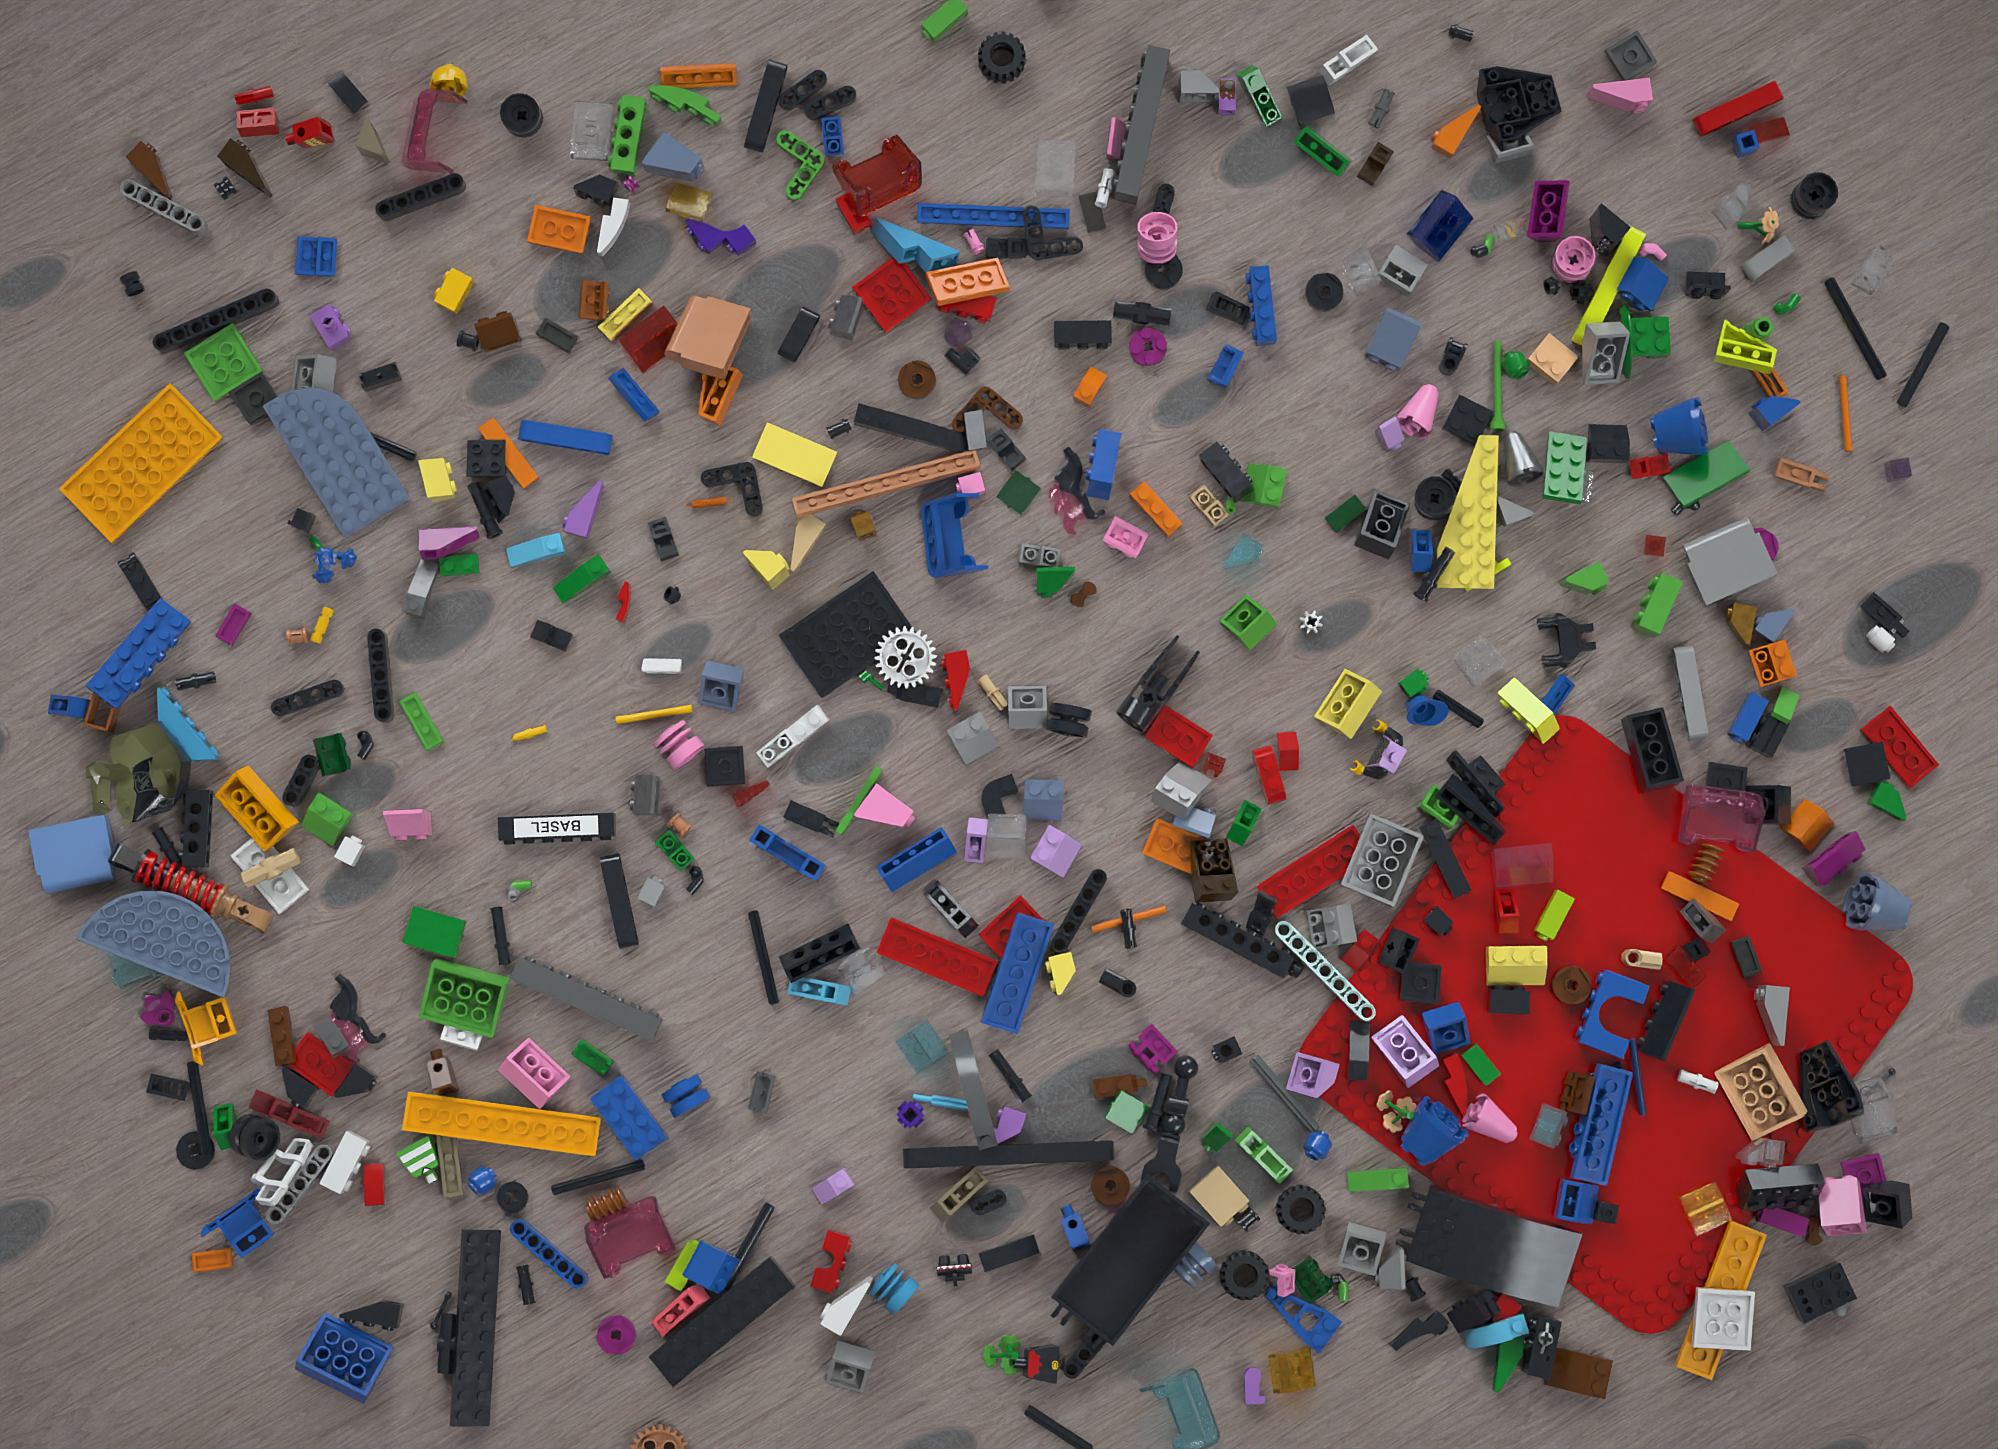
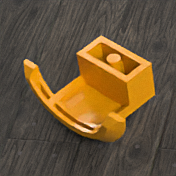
M180 991L177 993L175 1003L180 1011L188 1034L193 1059L196 1063L204 1065L201 1051L202 1046L238 1035L226 997L219 998L188 1010L183 995Z

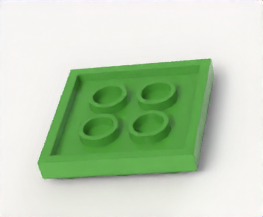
M233 323L184 353L214 402L229 394V391L253 376L264 372Z

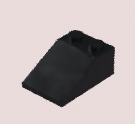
M1374 490L1358 530L1354 546L1389 560L1397 546L1410 503Z

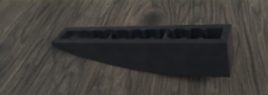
M858 403L854 418V425L957 453L966 451V439L963 433Z

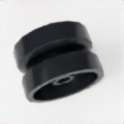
M1062 703L1050 704L1049 713L1060 719H1048L1046 730L1069 737L1087 738L1089 728L1085 724L1078 723V721H1090L1091 710Z
M245 1114L239 1117L232 1125L229 1142L236 1154L257 1161H263L270 1158L278 1149L281 1133L274 1121L254 1114Z

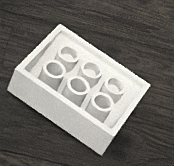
M869 1276L833 1300L832 1304L827 1303L819 1317L822 1319L820 1324L841 1336L873 1278Z

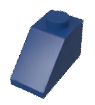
M1412 530L1411 571L1430 572L1433 558L1431 531Z
M51 695L48 714L85 718L91 700L73 696Z

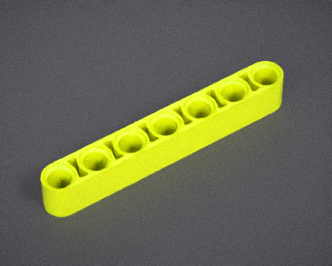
M1630 226L1629 231L1621 239L1571 339L1572 342L1582 346L1586 324L1603 322L1618 292L1617 287L1633 258L1636 256L1646 233Z

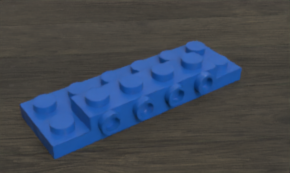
M160 598L86 684V687L118 710L132 692L135 693L140 688V682L152 674L154 671L153 667L157 662L161 663L164 660L168 649L176 646L179 641L178 638L191 624V620Z
M1596 1064L1595 1080L1587 1114L1578 1113L1580 1119L1579 1123H1576L1574 1126L1575 1140L1569 1147L1571 1157L1574 1158L1570 1177L1607 1186L1633 1072Z

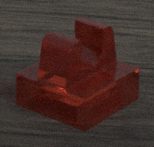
M1208 752L1203 766V773L1207 774L1208 770L1211 769L1215 771L1214 777H1218L1222 773L1226 758Z

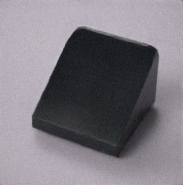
M1700 936L1681 947L1691 964L1711 952Z

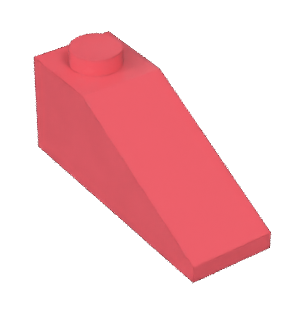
M699 1284L691 1286L651 1322L660 1335L664 1337L703 1307L711 1297L703 1286Z

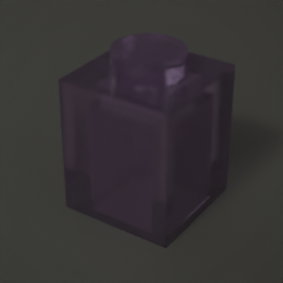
M1909 457L1890 460L1884 464L1887 482L1905 480L1912 476Z

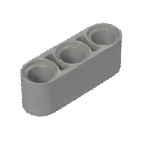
M1783 235L1743 264L1741 268L1751 282H1753L1796 251L1788 238Z

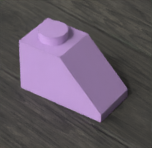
M1396 417L1383 423L1375 431L1386 452L1390 449L1393 452L1402 447L1401 443L1405 438Z
M969 817L964 861L983 863L987 819Z
M844 1167L814 1186L812 1190L822 1205L852 1187L854 1182Z

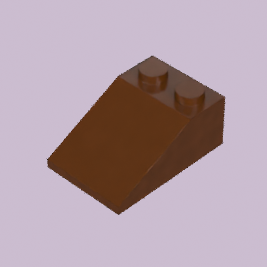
M1557 1347L1550 1380L1545 1379L1544 1385L1605 1399L1613 1360Z

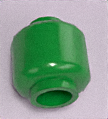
M1511 350L1503 356L1504 359L1501 362V366L1509 378L1518 380L1529 372L1530 364L1522 352Z

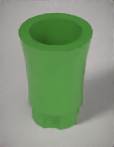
M1760 317L1748 322L1743 330L1750 336L1766 343L1773 331V323H1771L1769 318Z

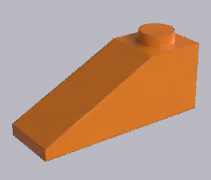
M1475 106L1445 125L1440 132L1436 131L1431 139L1434 142L1431 148L1451 159L1482 106Z

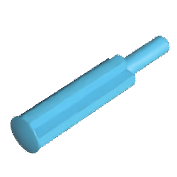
M913 1094V1100L930 1102L934 1106L968 1111L966 1100L938 1095L930 1097Z

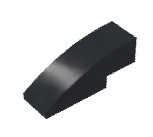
M1033 1234L979 1252L984 1272L1039 1254L1040 1251Z

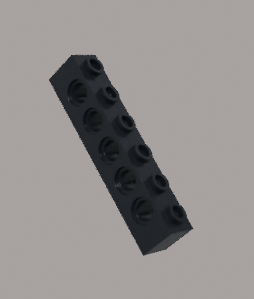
M1191 903L1181 922L1183 926L1279 977H1285L1295 958L1291 956V951L1284 947L1281 950L1274 947L1275 943L1267 938L1264 941L1257 938L1258 934L1250 929L1247 932L1240 929L1241 925L1233 920L1230 923L1223 920L1224 916L1216 911L1213 913L1206 911L1207 907L1201 903ZM1202 915H1206L1210 920L1207 926H1202L1199 923V918ZM1219 924L1224 925L1227 929L1224 935H1219L1216 932V927ZM1237 933L1241 934L1244 938L1240 945L1233 941V937ZM1254 942L1258 943L1261 947L1260 952L1257 954L1250 950V946ZM1271 951L1275 952L1278 956L1277 961L1271 963L1267 958L1268 953Z

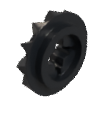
M515 1181L505 1183L497 1194L499 1206L509 1213L521 1211L529 1199L527 1189ZM518 1190L516 1197L520 1202L514 1200L508 1204L510 1197L507 1193L513 1194Z

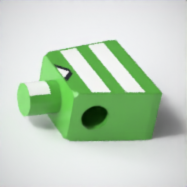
M431 1135L395 1153L414 1178L423 1175L428 1184L438 1179L434 1168L439 1166L440 1162Z

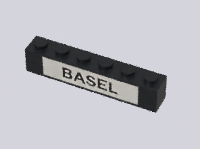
M615 813L498 817L499 841H504V845L515 844V841L523 840V844H534L535 840H542V843H554V839H561V842H573V838H581V841L585 842L592 841L594 837H600V841L612 840V837H616Z

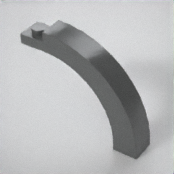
M968 1030L949 1035L979 1150L997 1146L998 1143Z

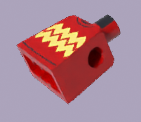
M314 117L292 125L293 133L285 135L289 146L297 144L302 148H311L335 142L331 124L320 117Z

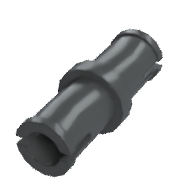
M1388 89L1383 90L1378 104H1375V111L1368 123L1369 125L1380 128L1381 122L1385 114H1388V107L1395 95L1393 91L1390 93Z

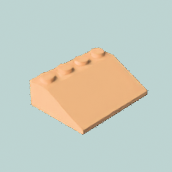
M1770 1043L1714 1072L1752 1141L1802 1118L1808 1112Z

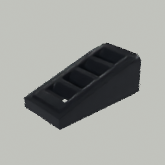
M1216 291L1212 293L1206 310L1242 325L1250 307ZM1217 300H1220L1218 306L1215 307ZM1224 302H1225V303H1227V305H1226V307H1225V310L1223 311V310H1222V307H1223ZM1233 305L1234 308L1232 313L1230 314L1229 311L1231 306ZM1241 308L1239 317H1236L1238 309Z
M151 1073L146 1093L185 1101L190 1082ZM159 1079L157 1090H153L155 1080ZM163 1080L167 1081L165 1092H161ZM171 1082L175 1083L172 1094L169 1093ZM179 1084H182L180 1096L176 1095Z

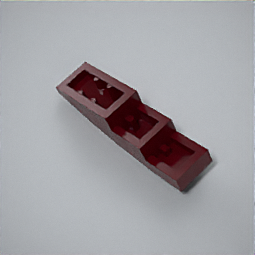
M258 1089L255 1090L248 1106L250 1109L321 1139L330 1122L321 1116L303 1108H298L287 1101Z

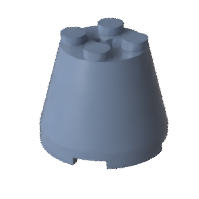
M1861 873L1858 875V880L1855 884L1848 887L1844 898L1843 913L1846 914L1847 918L1845 924L1849 928L1859 931H1897L1905 929L1908 924L1907 918L1913 906V901L1878 876L1870 873Z

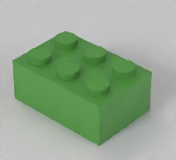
M1664 573L1651 578L1647 585L1649 591L1646 596L1642 597L1639 604L1641 610L1638 613L1636 612L1632 619L1634 624L1632 629L1651 638L1660 635L1683 582Z

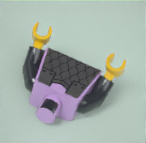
M1377 719L1376 721L1380 722L1379 727L1375 728L1372 726V728L1381 734L1384 733L1366 767L1364 768L1359 761L1355 760L1353 763L1357 767L1355 769L1350 768V770L1356 775L1363 773L1364 776L1380 780L1386 775L1395 773L1406 753V749L1403 747V736L1392 728H1387L1386 723Z

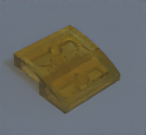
M676 183L668 200L666 212L702 222L706 210L709 208L713 193Z
M1715 1182L1680 1197L1684 1211L1689 1217L1694 1233L1697 1236L1732 1220Z

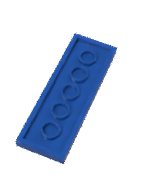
M1017 912L980 1021L981 1023L1018 1034L1054 927L1053 923Z

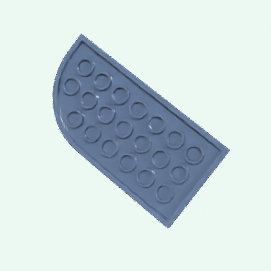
M300 388L288 391L263 405L269 418L344 538L411 499L358 412L339 395L324 389Z

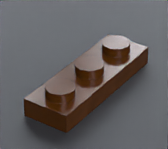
M282 1006L269 1009L268 1017L275 1066L282 1067L296 1063L289 1007Z

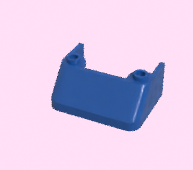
M955 493L925 502L922 505L921 518L928 573L931 577L940 578L965 575L989 569L988 565H976L972 555H964L960 518L965 517L969 511L968 500L980 497L979 493Z

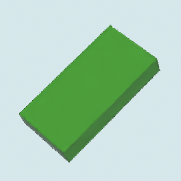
M1782 686L1776 698L1771 716L1788 724L1793 715L1799 694Z

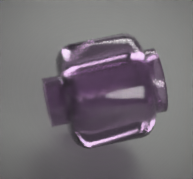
M957 319L945 328L944 338L950 346L959 348L972 339L973 328L968 321L964 322L961 319Z

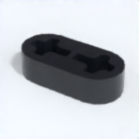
M1162 184L1159 187L1153 212H1158L1156 209H1160L1162 203L1165 204L1164 211L1169 215L1175 195L1172 185ZM1169 189L1171 195H1168L1166 200H1162L1163 193L1161 191Z
M999 1189L984 1194L972 1202V1211L977 1215H984L1002 1207L1007 1199L1006 1194ZM995 1193L1003 1195L1000 1204L997 1201L993 1203L989 1201L995 1197ZM977 1201L981 1203L988 1202V1205L983 1207L984 1211L980 1212L979 1209H975Z

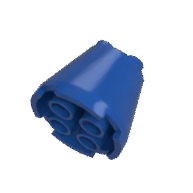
M1699 397L1690 398L1655 414L1654 418H1650L1651 428L1656 433V436L1653 437V443L1657 450H1660L1662 453L1693 455L1709 453V449L1705 445L1708 443L1705 416L1700 407H1698L1702 406Z
M1425 1096L1419 1102L1414 1112V1117L1410 1119L1401 1137L1403 1142L1401 1144L1402 1149L1416 1156L1417 1162L1422 1166L1431 1164L1463 1143L1469 1136L1467 1129L1460 1127L1459 1119L1454 1113L1439 1101L1436 1103L1429 1101L1430 1098L1428 1096Z

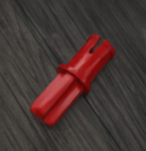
M271 85L255 90L252 88V91L235 95L237 105L254 101L258 103L257 101L274 98Z

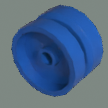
M698 1074L681 1080L671 1086V1089L661 1094L665 1103L678 1100V1103L670 1108L674 1118L711 1098L707 1089H701L694 1093L693 1090L702 1084Z

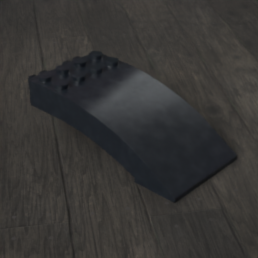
M1147 1175L1052 1293L1051 1298L1059 1304L1050 1316L1052 1318L1057 1317L1060 1310L1064 1307L1069 1312L1061 1319L1060 1324L1062 1326L1074 1315L1090 1328L1081 1341L1084 1343L1088 1341L1093 1332L1099 1335L1097 1340L1092 1343L1091 1349L1095 1350L1103 1339L1114 1346L1170 1273L1187 1255L1210 1223L1150 1175Z
M1431 1185L1427 1196L1412 1192L1411 1196L1414 1199L1424 1201L1425 1203L1423 1207L1414 1203H1408L1407 1208L1419 1212L1421 1215L1415 1232L1400 1228L1399 1233L1413 1238L1412 1243L1397 1239L1395 1243L1409 1250L1406 1258L1407 1262L1489 1290L1559 1307L1583 1235L1582 1233L1548 1221H1542L1489 1205L1435 1185Z

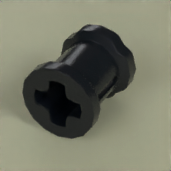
M461 330L456 345L457 347L471 348L472 351L476 352L480 339L478 335L466 334Z
M1248 1207L1247 1211L1235 1220L1247 1232L1248 1228L1255 1221H1259L1260 1218Z
M1418 1276L1405 1282V1287L1411 1296V1302L1427 1294L1422 1290L1418 1282Z

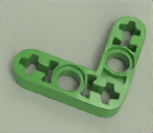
M783 130L778 133L776 138L778 146L803 163L786 187L787 197L792 201H797L802 198L825 164V160L819 151L791 132ZM789 136V141L794 143L791 150L789 149L791 147L789 143L784 142L782 144L781 137ZM804 146L806 152L803 155H798L795 152L796 147ZM810 151L812 152L810 154L811 157L814 159L819 157L820 164L816 163L813 165V160L808 157ZM802 172L810 173L811 177L808 181L800 179ZM797 180L801 184L797 190L799 194L792 196L790 189L797 187L798 184L795 182Z

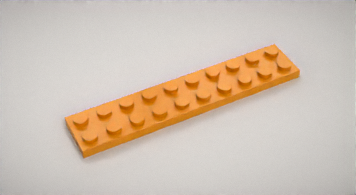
M408 1092L402 1130L596 1157L601 1118Z

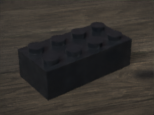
M1661 707L1625 716L1621 723L1641 794L1682 783L1684 779L1664 708Z
M1818 1163L1745 1170L1735 1190V1194L1742 1211L1773 1210L1781 1207L1792 1208L1803 1205L1811 1206L1815 1204L1825 1185V1180Z

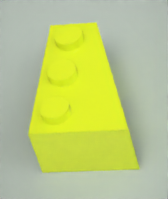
M1724 320L1714 362L1771 374L1777 349L1758 338L1750 336L1743 329H1738L1731 325L1729 321Z

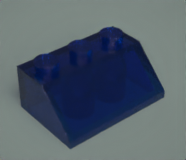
M1441 190L1407 232V235L1416 246L1437 262H1440L1474 218L1457 196Z

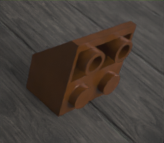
M503 311L497 313L496 317L491 319L489 317L481 318L478 320V323L474 324L485 352L522 341L516 320L511 312Z

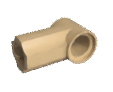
M1627 949L1621 955V960L1626 966L1660 970L1663 960L1662 953ZM1631 952L1636 956L1633 963L1628 960V955Z

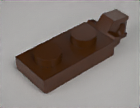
M1131 1074L1092 1079L1095 1099L1117 1096L1120 1090L1127 1094H1133L1138 1092L1137 1087L1147 1086L1146 1078L1136 1079V1075Z

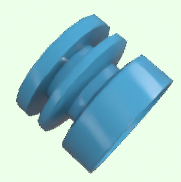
M896 1263L882 1272L868 1293L873 1296L879 1291L881 1294L877 1297V1302L886 1297L888 1300L884 1308L892 1315L897 1313L920 1286L911 1276L902 1281L903 1269L895 1275L894 1271L898 1268Z

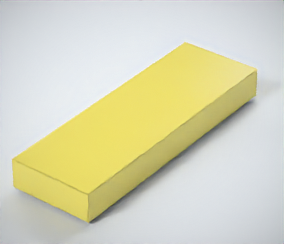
M638 288L598 326V329L612 342L652 304V301Z

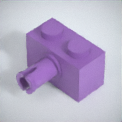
M328 304L310 315L327 346L332 351L352 340L349 336L352 332L346 323L342 324L339 319L342 315L337 307L333 308Z

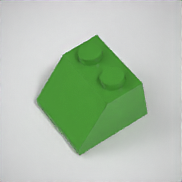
M1248 464L1246 473L1253 480V490L1241 498L1240 502L1278 509L1287 469L1270 465Z
M1599 561L1563 579L1559 584L1562 587L1586 595L1591 592L1595 595L1606 589L1605 585L1610 581Z
M1247 594L1219 620L1249 650L1277 625L1270 613Z
M318 792L309 806L301 826L334 847L355 814Z

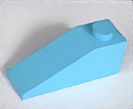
M560 533L506 548L510 567L566 554L563 537Z
M803 977L793 983L789 982L787 994L848 1005L851 986Z

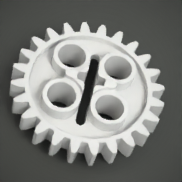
M904 626L903 632H900L897 627L895 634L888 631L890 637L888 638L883 635L882 638L885 642H878V645L882 648L875 649V652L880 654V656L874 657L875 660L880 661L876 667L882 668L879 675L885 673L884 681L890 678V685L897 682L898 688L902 683L905 689L908 688L909 683L915 687L916 681L923 684L921 678L924 677L928 680L929 677L926 673H933L930 666H936V663L931 661L937 658V655L931 654L936 648L929 647L933 641L926 642L927 634L921 637V630L914 633V627L907 631L906 626ZM900 639L905 640L907 643V647L904 650H900L896 646V642ZM914 642L915 645L909 654L911 660H907L901 671L897 673L896 670L902 661L900 655H905L910 644ZM917 648L922 649L924 652V656L921 659H917L913 655V651ZM890 656L898 659V664L894 667L889 666L887 663V659ZM905 666H913L915 673L912 676L906 675L904 672Z

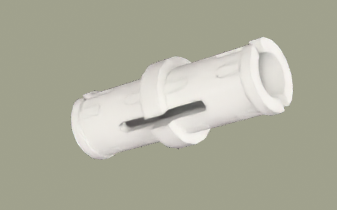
M1111 169L1103 170L1101 183L1097 187L1098 194L1095 205L1100 208L1107 206L1109 193L1112 192L1113 187L1111 185L1115 171Z
M1682 1069L1677 1077L1679 1082L1689 1084L1694 1089L1700 1088L1715 1094L1718 1087V1082L1706 1079L1701 1074L1695 1075Z

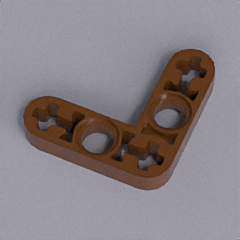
M985 386L975 393L952 421L954 431L965 433L964 428H957L956 421L961 422L963 420L962 412L968 411L970 405H976L978 409H982V413L987 408L1011 429L1020 428L1023 424V417L994 390ZM987 391L990 392V393H989V397H990L992 400L994 399V397L997 398V399L992 403V406H991V407L989 406V404H990L991 402H990L987 398H985L984 400L981 399V398H982V394H981L982 392H984V393H986ZM997 403L1005 405L1006 409L1003 413L995 411L994 407ZM1009 409L1011 410L1009 414L1012 417H1019L1018 424L1014 423L1012 425L1011 419L1008 416L1006 417V419L1003 418V416L1007 414Z

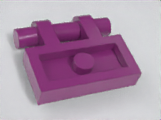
M1152 1023L1137 1036L1142 1041L1139 1046L1134 1041L1128 1045L1133 1051L1132 1054L1135 1057L1137 1056L1144 1063L1143 1066L1147 1070L1150 1069L1153 1074L1159 1070L1155 1062L1160 1060L1165 1065L1178 1052ZM1146 1047L1154 1054L1151 1059L1143 1052Z

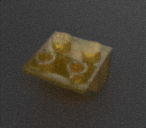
M1310 1347L1268 1354L1273 1393H1293L1316 1386Z

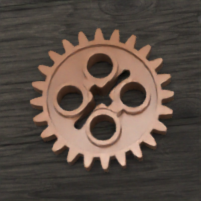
M661 1423L659 1429H657L655 1424L652 1425V1430L646 1426L645 1434L639 1431L640 1439L634 1437L633 1441L636 1444L629 1445L631 1449H647L645 1443L651 1440L655 1443V1449H665V1443L672 1442L675 1445V1449H691L685 1448L688 1441L682 1442L681 1440L684 1434L678 1436V1429L672 1432L671 1425L664 1429L663 1423Z

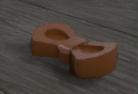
M1084 582L1083 588L1078 593L1071 595L1073 605L1083 607L1084 600L1088 595L1097 593L1096 586L1092 582Z
M1810 1216L1808 1218L1810 1219L1808 1223L1809 1234L1806 1241L1815 1246L1823 1241L1818 1234L1821 1219L1817 1216Z

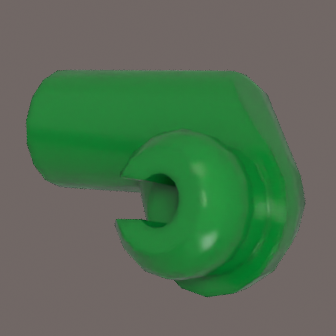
M1794 293L1785 305L1778 302L1773 307V310L1778 315H1783L1793 310L1801 300V297Z

